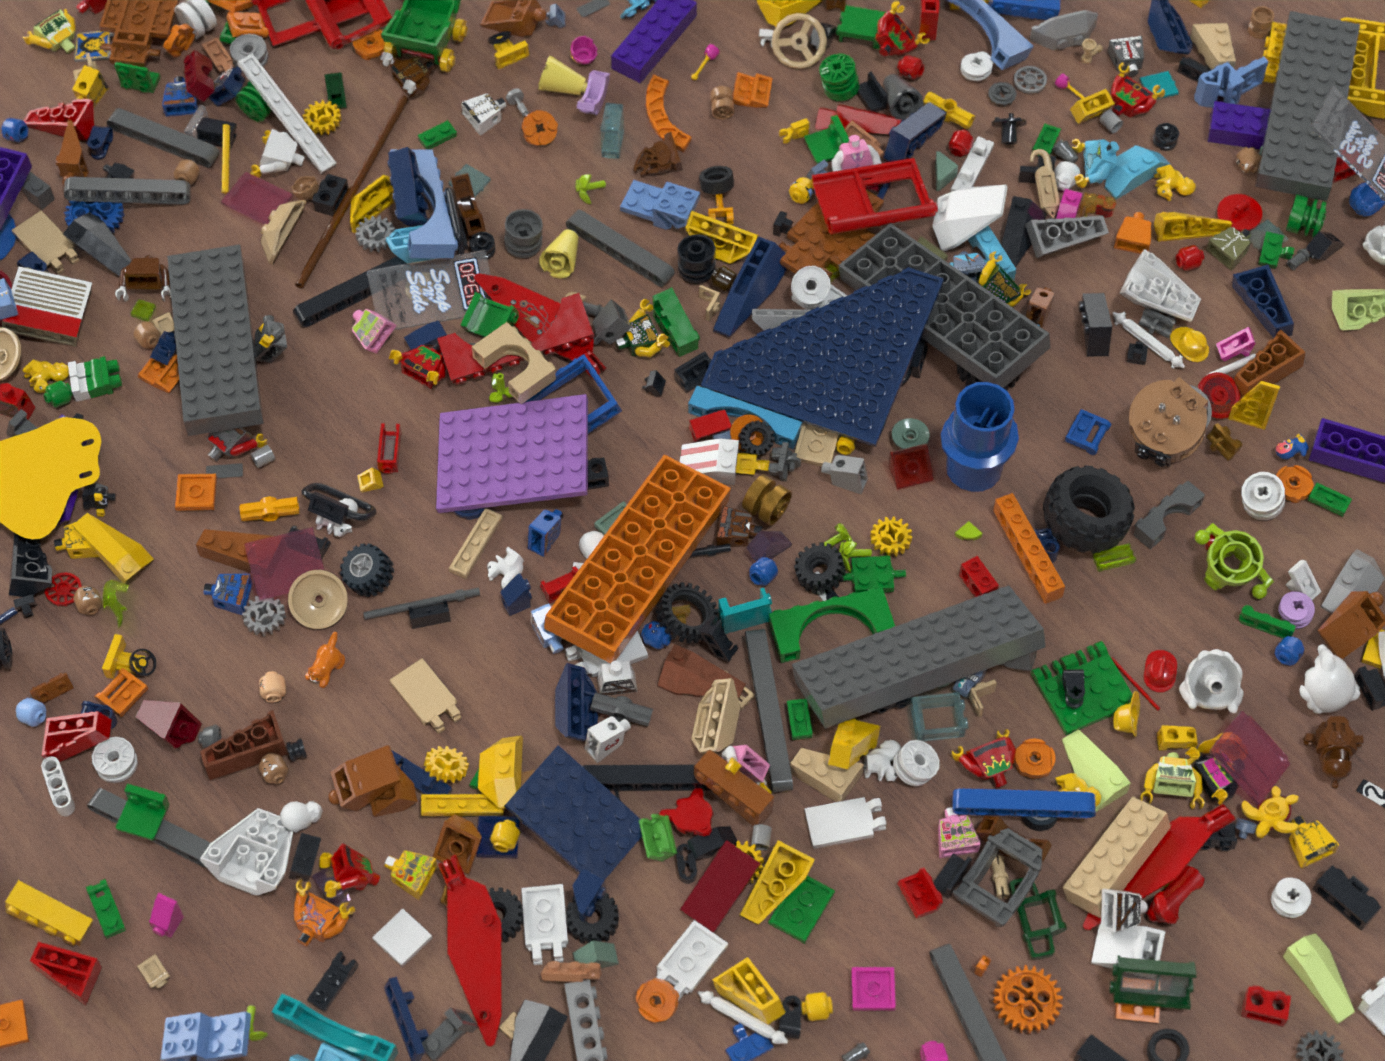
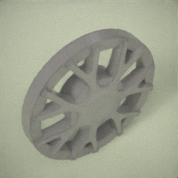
M1035 66L1022 67L1017 70L1014 76L1015 86L1020 91L1028 94L1042 91L1047 82L1046 74Z

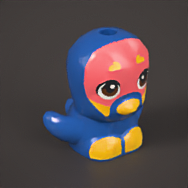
M1300 433L1293 440L1287 439L1276 446V453L1283 460L1290 459L1297 453L1305 456L1309 450L1306 440Z

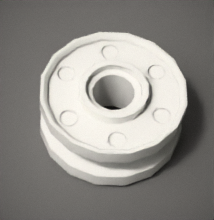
M806 266L800 269L794 275L791 282V292L794 298L801 304L808 306L822 302L829 294L831 288L827 273L816 266ZM813 281L815 289L813 291L808 290L806 282Z
M111 737L99 743L94 748L92 754V763L99 777L106 782H123L132 776L138 765L137 755L131 743L120 737Z
M912 740L896 752L893 766L896 774L902 781L908 785L922 786L936 775L939 769V758L932 746L924 741Z

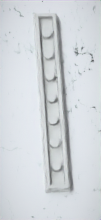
M253 53L238 61L237 65L319 172L323 174L335 167L337 164Z

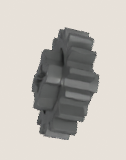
M1315 1030L1313 1036L1308 1032L1305 1038L1301 1037L1299 1040L1300 1044L1295 1049L1299 1052L1295 1057L1301 1059V1061H1330L1331 1059L1333 1061H1344L1340 1057L1344 1050L1338 1049L1341 1043L1333 1041L1334 1035L1329 1038L1326 1031L1319 1035L1318 1030ZM1312 1043V1048L1306 1050L1307 1045Z

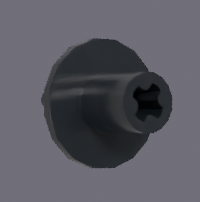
M1009 113V118L1000 119V117H995V120L991 122L993 127L1001 128L1002 145L1017 144V127L1027 124V121L1021 119V117L1014 118V113Z

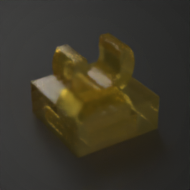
M690 605L672 607L675 617L686 624L685 616L691 613Z

